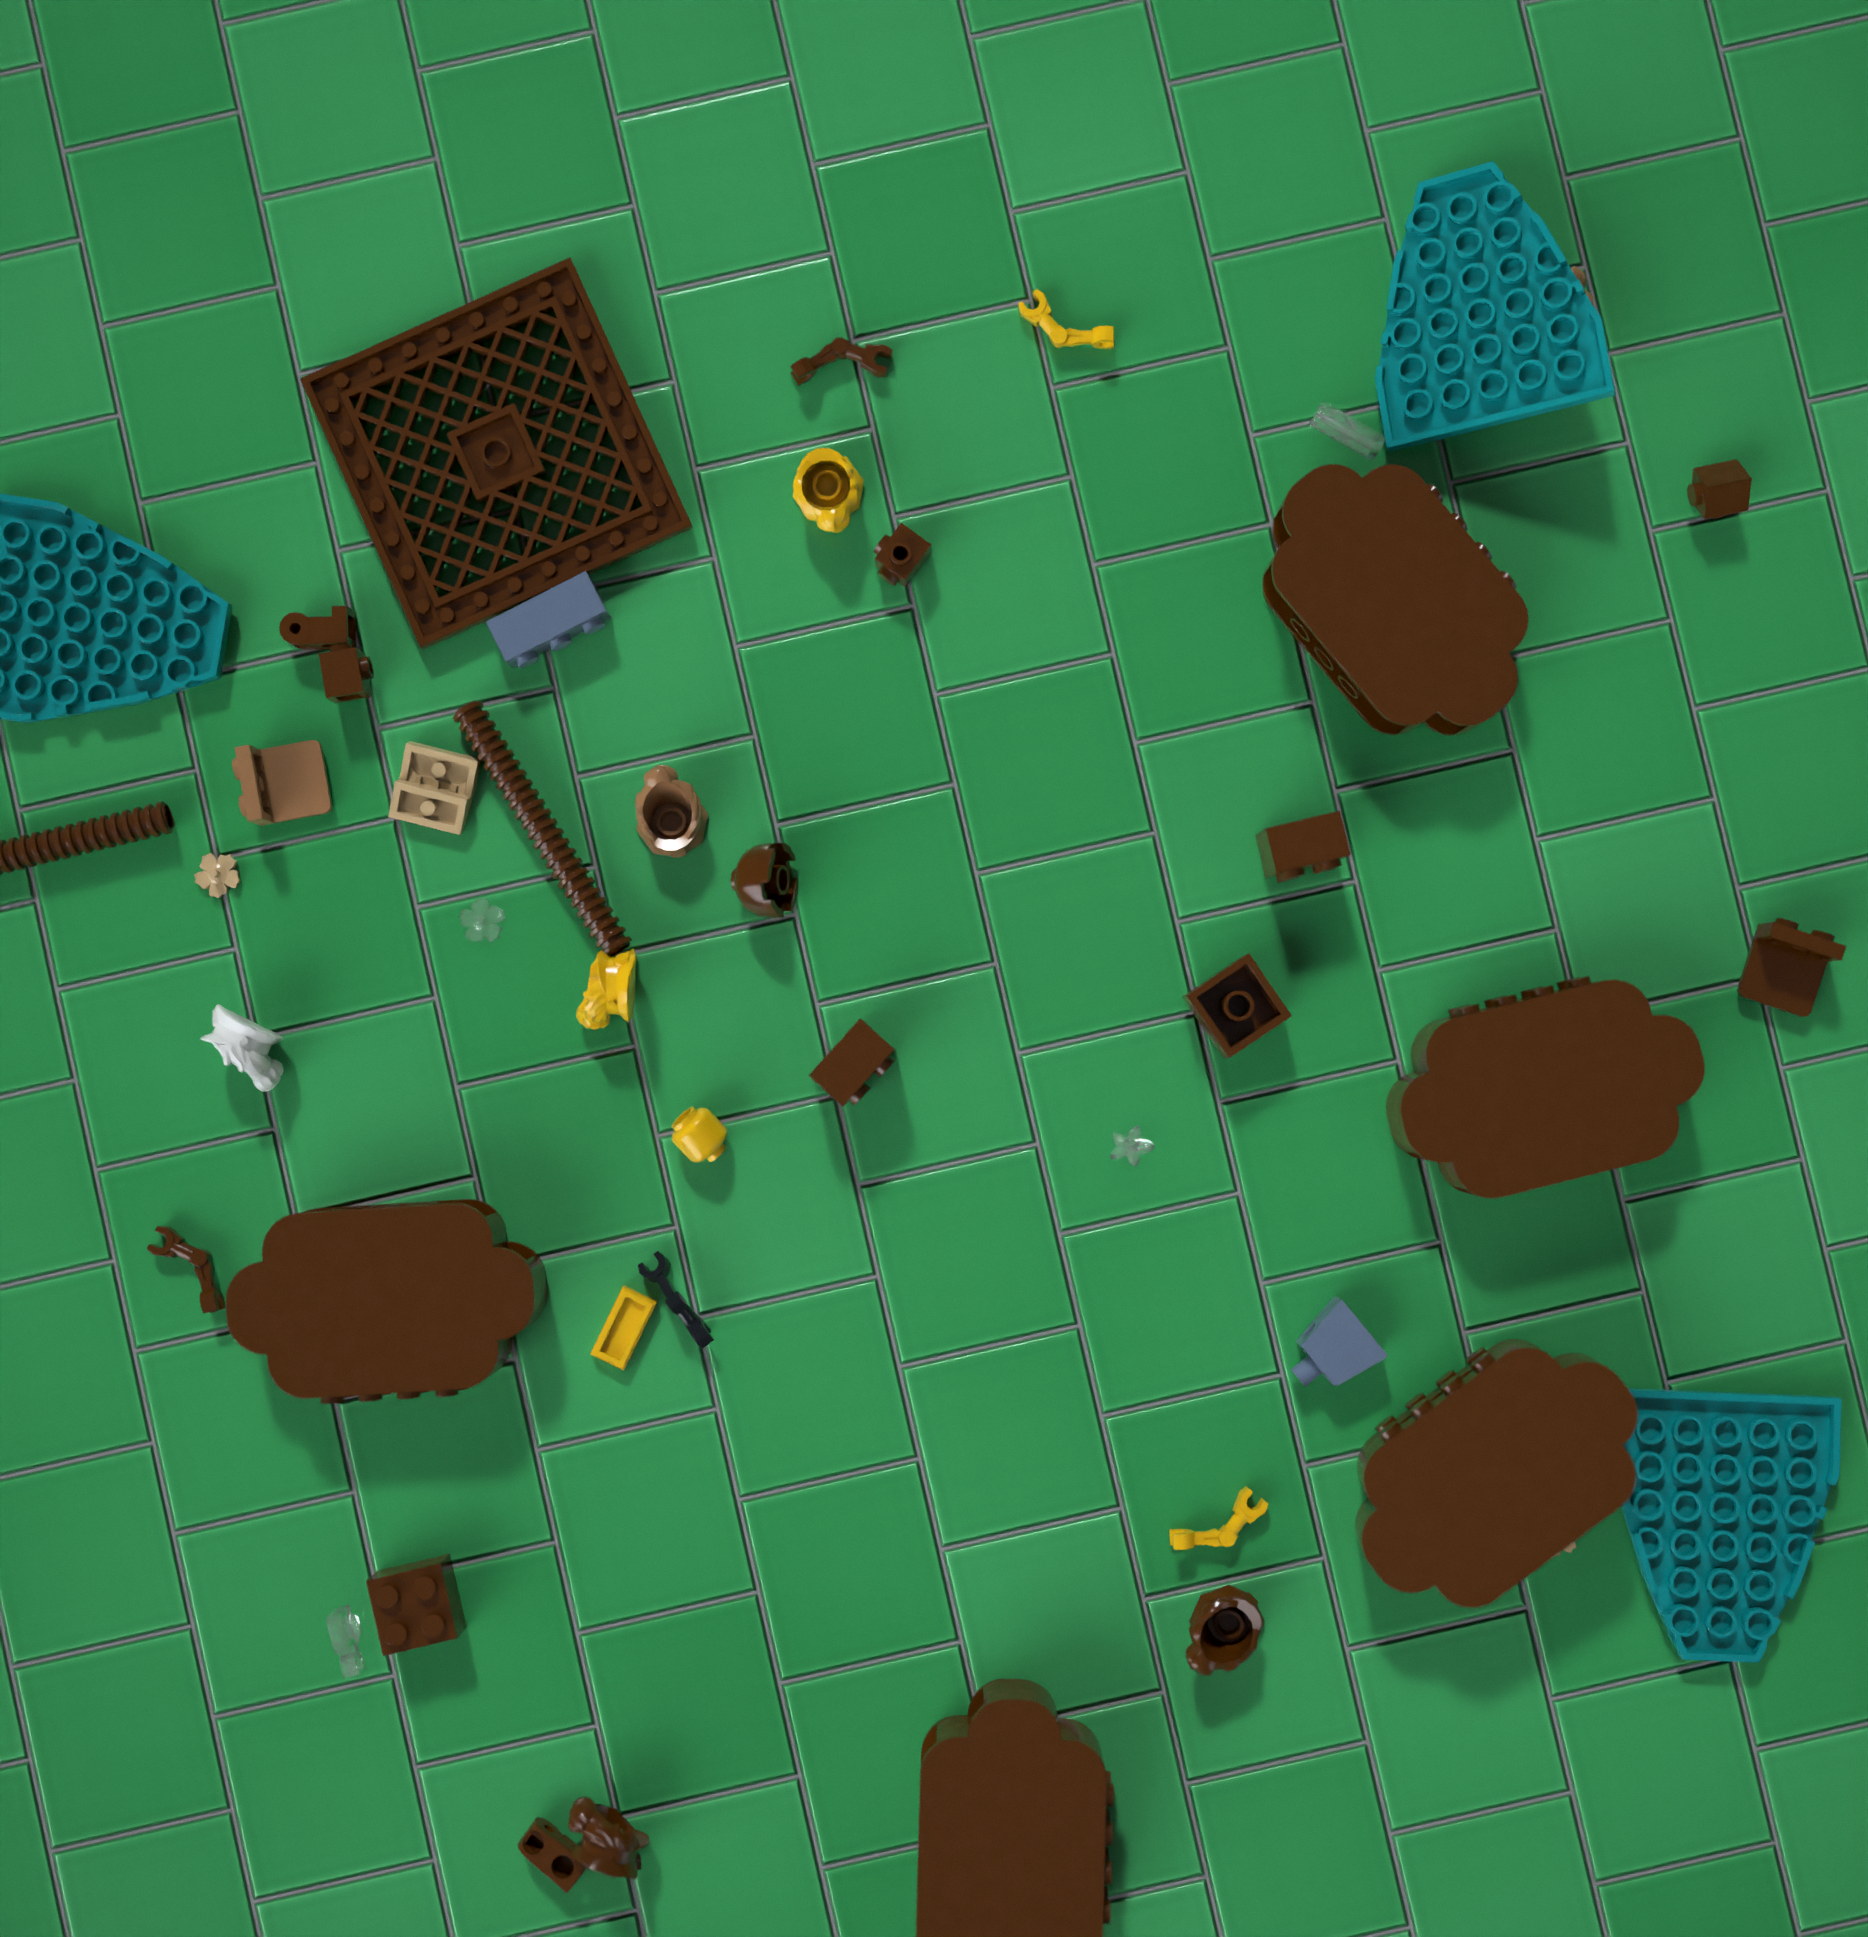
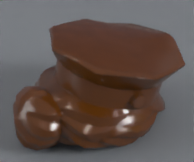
M1229 1584L1200 1595L1189 1620L1191 1624L1189 1633L1192 1643L1186 1648V1658L1190 1669L1204 1676H1209L1215 1670L1232 1671L1249 1659L1253 1651H1256L1257 1640L1265 1622L1258 1608V1601L1254 1596Z
M590 1797L578 1798L571 1807L568 1826L571 1832H580L583 1835L581 1841L573 1845L570 1855L583 1866L614 1878L636 1879L638 1870H641L639 1850L649 1844V1836L642 1831L634 1829L617 1809L596 1804Z

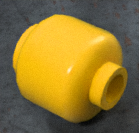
M690 1107L678 1116L671 1126L674 1130L672 1142L694 1163L704 1161L705 1159L712 1162L726 1149L723 1142L727 1137V1129L707 1108L695 1109Z

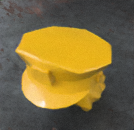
M816 448L806 454L797 468V474L793 481L792 497L807 519L817 522L818 528L823 531L838 533L842 532L849 525L850 514L860 508L864 479L846 456H842L839 452L830 448Z
M634 949L620 953L616 957H609L604 951L600 950L595 961L590 965L588 987L583 992L584 999L576 1010L578 1022L586 1029L596 1030L598 1028H605L610 1023V1014H620L628 1023L631 1021L635 1005L637 959Z

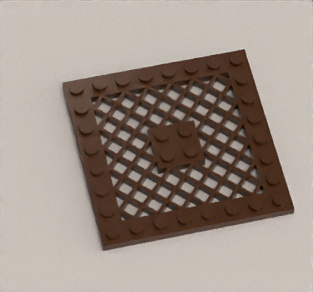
M571 257L300 378L418 644L423 650L486 622L585 571L590 575L693 528ZM554 311L558 319L546 314ZM539 321L554 327L549 343L533 338ZM528 322L524 334L512 330ZM562 332H564L572 352L557 347ZM505 336L521 342L515 358L499 353ZM494 338L490 349L478 345ZM529 346L545 351L539 367L523 362ZM461 352L457 364L445 361V359ZM471 352L487 357L481 374L465 368ZM553 355L570 360L564 377L548 371ZM496 361L511 366L506 382L490 377ZM577 365H579L587 385L572 380ZM438 367L453 372L447 389L432 384ZM427 368L423 380L411 376V374ZM520 370L536 375L530 392L514 386ZM462 376L478 381L471 398L456 392ZM544 379L560 384L554 401L538 395ZM404 382L419 387L413 404L398 399ZM393 383L389 395L376 391ZM486 385L502 390L496 407L480 401ZM569 388L585 393L579 410L563 404ZM428 391L444 396L438 413L422 408ZM511 394L527 399L521 415L515 403L506 406ZM370 397L386 402L379 419L364 414ZM359 398L355 408L353 401ZM592 398H594L603 419L587 413ZM453 400L468 405L462 422L446 417ZM535 403L551 408L545 425L529 420ZM395 406L410 411L404 428L389 423ZM477 409L490 413L473 421ZM559 412L575 417L570 434L553 429ZM419 415L434 420L428 437L413 432ZM362 421L376 426L371 441ZM584 421L600 427L594 443L578 438ZM443 424L456 428L447 433L452 446L437 441ZM526 427L542 433L536 448ZM385 430L400 435L394 453L379 447ZM608 431L618 452L602 447ZM550 436L566 442L560 459L544 453ZM410 439L425 444L419 462L404 457ZM574 445L591 451L585 468L568 462ZM434 448L449 453L443 471L428 466ZM599 454L615 460L609 477L593 471ZM377 455L391 459L386 475ZM457 460H459L467 480L452 475ZM542 461L557 466L551 483L538 479V477L547 474ZM400 463L416 469L409 486L394 481ZM623 464L633 486L617 480ZM565 469L581 475L575 492L559 486ZM424 473L440 478L434 495L418 490ZM589 479L606 484L600 501L583 495ZM449 481L465 487L459 504L443 499ZM522 485L517 498L503 494ZM531 485L548 490L542 507L525 502ZM614 487L631 493L625 510L608 505ZM392 488L406 493L401 508ZM472 493H474L479 504L487 501L483 514L467 508ZM556 494L572 499L566 517L549 511ZM415 497L431 502L424 520L409 514ZM639 497L642 507L633 510ZM498 500L514 505L507 523L491 517ZM580 503L596 508L590 526L574 520ZM440 506L455 511L449 529L433 523ZM522 509L538 514L532 532L516 526ZM604 512L618 516V518L600 525ZM464 515L480 520L473 538L458 533ZM546 518L563 524L556 541L540 535ZM406 521L422 526L416 542ZM488 524L504 529L498 547L482 542ZM571 527L584 531V533L566 541ZM430 530L446 535L440 553L424 548ZM513 533L529 539L523 556L507 551ZM455 539L470 544L464 562L448 557ZM537 542L551 547L533 555ZM479 548L495 554L489 571L473 566ZM422 555L437 560L431 575ZM503 557L518 562L498 571ZM445 563L461 569L455 587L439 581ZM469 573L484 577L465 586ZM437 588L447 591L449 594L440 597Z

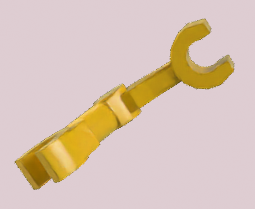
M1038 289L1033 291V297L1039 303L1036 309H1028L1022 301L1018 304L1021 317L1036 327L1040 325L1049 336L1052 344L1057 348L1090 344L1099 349L1114 348V326H1097L1092 328V330H1075L1072 328L1065 330L1051 316L1052 311L1046 297Z
M1245 1486L1237 1495L1232 1508L1235 1513L1226 1525H1223L1220 1529L1213 1528L1207 1531L1195 1532L1190 1529H1169L1170 1546H1173L1174 1550L1192 1549L1195 1545L1230 1547L1235 1543L1238 1533L1246 1522L1251 1524L1262 1516L1269 1504L1261 1498L1256 1506L1248 1507L1247 1500L1253 1491Z

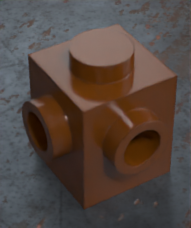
M1737 459L1693 468L1692 484H1689L1687 488L1689 503L1697 508L1704 519L1721 518L1728 514L1747 511L1749 508L1752 478Z
M900 523L890 537L885 534L874 549V553L877 555L875 557V565L879 569L877 574L892 586H895L898 582L906 588L932 553L931 544Z
M352 644L333 645L329 647L330 652L319 654L327 699L334 703H342L372 697L369 679L374 678V669L369 656L365 657V653L356 647H352Z

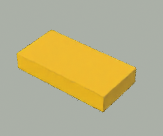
M624 1285L590 1355L624 1371L658 1301Z

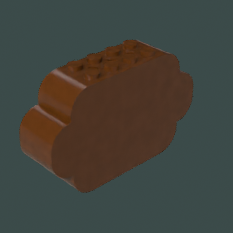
M1338 464L1323 465L1313 469L1293 485L1274 516L1272 531L1278 550L1267 565L1262 579V591L1268 606L1372 729L1387 735H1400L1410 732L1424 723L1431 730L1443 735H1460L1472 730L1508 704L1516 691L1518 682L1517 668L1509 653L1520 644L1526 634L1528 611L1523 599L1515 590L1516 584L1508 573L1499 571L1491 562V553L1481 542H1475L1466 532L1468 528L1464 520L1456 513L1451 514L1442 503L1443 497L1439 490L1432 484L1427 485L1413 470L1401 465H1384L1373 469L1362 478L1357 472L1346 466Z
M1590 976L1556 982L1557 990L1553 989V985L1520 991L1521 999H1517L1516 994L1488 999L1484 1001L1486 1008L1480 1009L1479 1004H1469L1449 1009V1017L1432 1021L1418 1032L1411 1048V1062L1414 1072L1401 1077L1392 1086L1388 1094L1386 1114L1391 1134L1396 1144L1408 1155L1437 1162L1442 1176L1455 1189L1491 1199L1655 1159L1664 1154L1673 1145L1677 1137L1679 1115L1676 1105L1682 1104L1693 1097L1699 1090L1704 1078V1059L1694 1031L1685 1022L1676 1017L1652 1015L1646 997L1634 985L1621 980L1591 982Z
M459 1199L316 1208L302 1213L287 1215L272 1225L264 1238L262 1261L244 1267L230 1282L226 1294L227 1324L231 1335L240 1346L256 1354H267L268 1369L273 1381L282 1391L293 1397L321 1398V1404H334L344 1402V1398L359 1395V1401L361 1402L383 1399L382 1395L397 1393V1399L421 1397V1393L435 1391L436 1397L455 1396L459 1394L460 1390L473 1387L498 1371L509 1358L512 1349V1336L530 1326L539 1318L547 1301L546 1270L541 1258L530 1247L522 1243L507 1241L506 1227L501 1215L491 1205L480 1200Z
M1521 1339L1501 1341L1487 1351L1482 1347L1465 1360L1468 1365L1459 1372L1455 1373L1454 1370H1451L1440 1377L1435 1383L1437 1388L1427 1396L1424 1393H1420L1412 1398L1405 1405L1407 1411L1395 1419L1391 1415L1375 1427L1377 1433L1364 1444L1357 1461L1358 1476L1368 1498L1362 1503L1357 1512L1355 1530L1367 1561L1388 1586L1405 1593H1418L1436 1586L1447 1600L1456 1605L1467 1608L1488 1605L1626 1503L1635 1487L1636 1470L1631 1456L1623 1445L1630 1439L1636 1428L1638 1420L1637 1405L1633 1395L1621 1379L1612 1370L1588 1355L1566 1353L1553 1358L1535 1344Z
M997 1679L986 1683L972 1697L967 1715H954L941 1719L929 1729L924 1737L921 1748L916 1937H1103V1924H1110V1899H1108V1888L1104 1885H1111L1112 1877L1108 1847H1105L1112 1846L1113 1838L1109 1809H1106V1807H1113L1114 1789L1113 1782H1111V1773L1105 1770L1100 1744L1095 1734L1079 1721L1058 1718L1056 1705L1051 1695L1045 1688L1033 1681L1025 1679Z

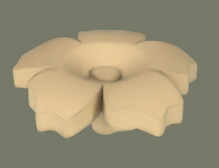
M212 853L202 856V862L199 866L205 871L194 874L195 883L199 884L203 889L209 888L210 897L220 898L223 894L228 893V887L237 888L241 882L239 871L233 870L237 861L232 855H220L218 859Z

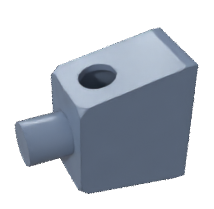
M1335 1296L1297 1339L1296 1342L1307 1356L1294 1366L1291 1371L1305 1387L1320 1374H1323L1333 1386H1338L1384 1360L1388 1355L1345 1302Z

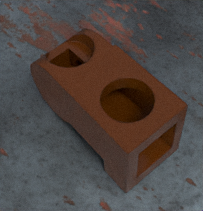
M332 606V616L307 617L298 612L289 613L280 622V635L289 644L304 650L329 649V647L337 644H352V647H356V612L347 606Z
M536 1818L517 1844L522 1855L566 1893L570 1891L586 1870L585 1866L570 1855L575 1842L565 1834L563 1835L555 1825L544 1818Z

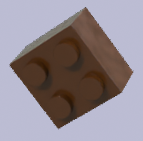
M1340 811L1265 828L1255 835L1265 877L1267 879L1276 876L1277 883L1297 879L1299 876L1305 875L1304 870L1309 868L1313 869L1314 874L1334 870L1342 866V859L1351 855Z
M1249 953L1241 956L1182 996L1223 1058H1231L1292 1016Z
M859 1019L809 1076L842 1106H845L849 1101L856 1105L870 1090L866 1082L871 1076L876 1073L881 1077L896 1061L891 1056L896 1049L864 1020Z
M450 1554L379 1570L366 1580L383 1656L457 1639L467 1627Z

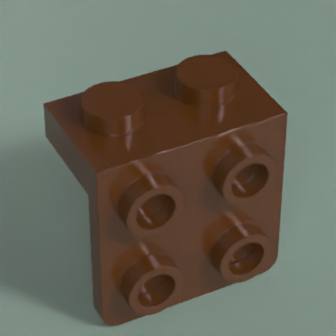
M1776 918L1775 922L1758 924L1737 987V993L1743 998L1800 1017L1808 1016L1812 1011L1827 962L1842 960L1846 946L1833 942L1835 936L1826 932L1812 930L1811 934L1797 930L1799 924L1787 919Z

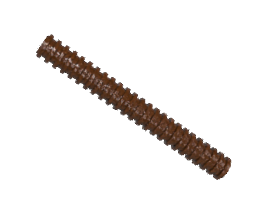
M472 701L462 706L455 712L453 720L456 723L460 722V731L467 733L465 739L473 743L471 748L474 752H479L477 758L479 761L486 763L484 769L487 772L491 771L490 778L492 781L498 782L496 788L498 791L504 792L503 799L510 801L508 807L510 810L516 811V820L523 822L521 828L528 830V839L535 841L533 847L536 850L540 849V858L547 860L545 865L547 869L554 871L552 877L559 879V888L566 890L564 896L567 899L571 898V907L578 909L576 915L578 918L585 920L583 926L584 928H590L589 935L591 938H596V947H602L609 957L618 954L630 945L631 937H625V928L623 926L619 927L617 924L620 921L619 918L612 916V907L605 905L607 899L600 897L601 890L599 887L593 886L595 880L592 877L588 878L587 874L589 871L586 867H581L583 861L581 858L574 856L576 850L569 848L570 841L568 838L562 837L564 831L561 828L557 829L556 825L558 822L555 818H550L552 812L550 809L544 808L545 801L538 799L539 792L537 789H532V780L525 778L527 773L524 769L520 770V761L513 759L515 754L512 750L507 749L508 742L501 740V731L494 729L496 723L493 720L489 721L490 714L487 710H482L484 704L481 701Z
M161 801L156 803V807L152 804L145 805L144 810L141 807H136L133 812L128 809L122 811L121 815L118 812L112 813L110 818L107 815L100 816L99 821L96 818L88 819L87 823L85 821L77 822L76 826L71 823L67 824L65 828L58 826L53 831L51 829L43 830L42 834L34 832L31 836L27 834L21 835L19 839L16 837L9 838L8 842L1 840L0 875L4 871L6 873L14 872L15 868L22 870L26 866L30 868L35 867L37 863L41 865L47 864L49 860L52 862L59 861L60 857L68 859L71 855L75 857L80 856L83 851L86 854L92 853L94 848L100 851L104 850L105 846L108 848L116 847L117 843L125 845L128 840L132 843L137 842L139 837L146 840L150 838V835L158 837L161 836L162 832L170 834L174 828L171 810L166 803Z

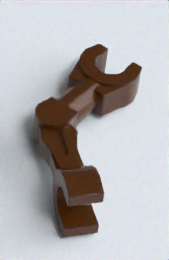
M838 337L810 359L809 357H804L790 366L792 369L790 374L797 385L800 386L810 380L817 370L826 364L836 362L838 358H848L860 362V367L875 377H885L887 367L877 365L875 359L877 357H884L891 360L893 350L886 345L866 344V347L863 348L851 344L850 341Z
M157 1226L155 1231L165 1235L166 1244L162 1248L155 1244H149L147 1250L153 1255L179 1256L195 1266L194 1271L199 1278L202 1292H200V1305L203 1314L226 1309L223 1294L215 1284L211 1253L208 1250L196 1248L185 1243V1238L173 1228Z

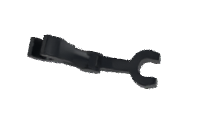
M657 1251L654 1253V1256L658 1260V1267L654 1271H650L648 1266L640 1263L638 1265L639 1272L648 1281L658 1282L667 1298L665 1300L667 1306L680 1318L695 1342L703 1349L714 1341L710 1334L711 1329L701 1317L693 1312L683 1296L675 1290L667 1278L671 1264L663 1254Z

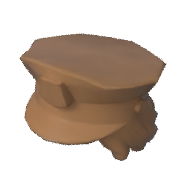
M657 765L645 773V785L635 798L636 831L653 854L672 856V858L686 856L688 852L703 843L708 813L702 806L700 798L696 795L690 783L678 780V774L674 768L668 765Z

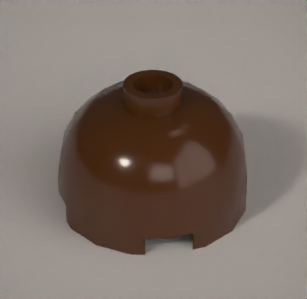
M766 843L753 846L745 851L738 861L736 869L732 871V889L736 891V895L744 908L757 916L783 918L784 911H792L798 891V878L791 879L789 861H796L792 849L786 843Z

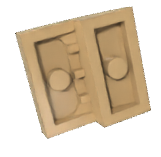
M413 741L407 742L400 778L394 783L388 817L461 835L473 800L481 761L476 757Z

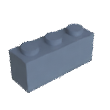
M585 571L486 621V624L505 661L512 668L517 665L519 668H525L537 662L539 654L549 649L558 651L569 646L572 643V637L582 632L588 635L599 631L606 625L604 621L610 619L611 616L591 577Z

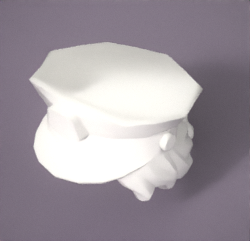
M220 1004L216 1005L215 1009H212V1025L214 1030L200 1039L211 1042L223 1057L225 1066H229L231 1063L236 1065L239 1072L245 1071L251 1077L254 1086L262 1092L270 1091L280 1082L284 1068L281 1062L271 1059L268 1053L271 1046L282 1041L283 1037L226 1009Z

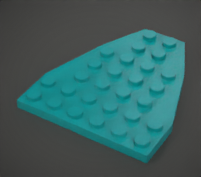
M1491 161L1419 182L1414 196V208L1409 213L1405 224V237L1401 249L1397 250L1393 264L1386 306L1388 314L1385 332L1382 331L1381 336L1382 350L1379 366L1376 367L1375 373L1387 450L1392 452L1616 396L1601 316L1592 305L1583 286L1574 275L1567 263V259L1544 221L1524 201L1515 186L1507 181L1498 166Z
M0 493L1 720L31 723L137 705L221 679L233 607L231 604L160 554L58 502Z
M1628 1388L1637 1405L1638 1420L1632 1436L1623 1447L1633 1460L1636 1470V1482L1630 1498L1621 1507L1643 1580L1676 1652L1683 1660L1759 1663L1767 1649L1768 1638L1776 1632L1781 1622L1778 1617L1788 1598L1793 1600L1799 1589L1815 1542L1812 1541L1819 1519L1824 1520L1828 1509L1824 1507L1831 1485L1836 1486L1840 1475L1842 1399L1836 1396Z

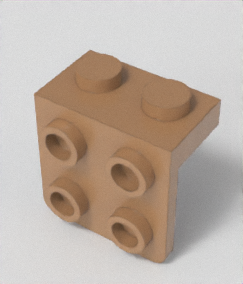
M309 740L266 749H258L251 745L234 747L236 758L232 760V768L236 779L241 782L243 795H239V807L243 817H247L248 822L263 826L327 814L332 810V799L320 742Z

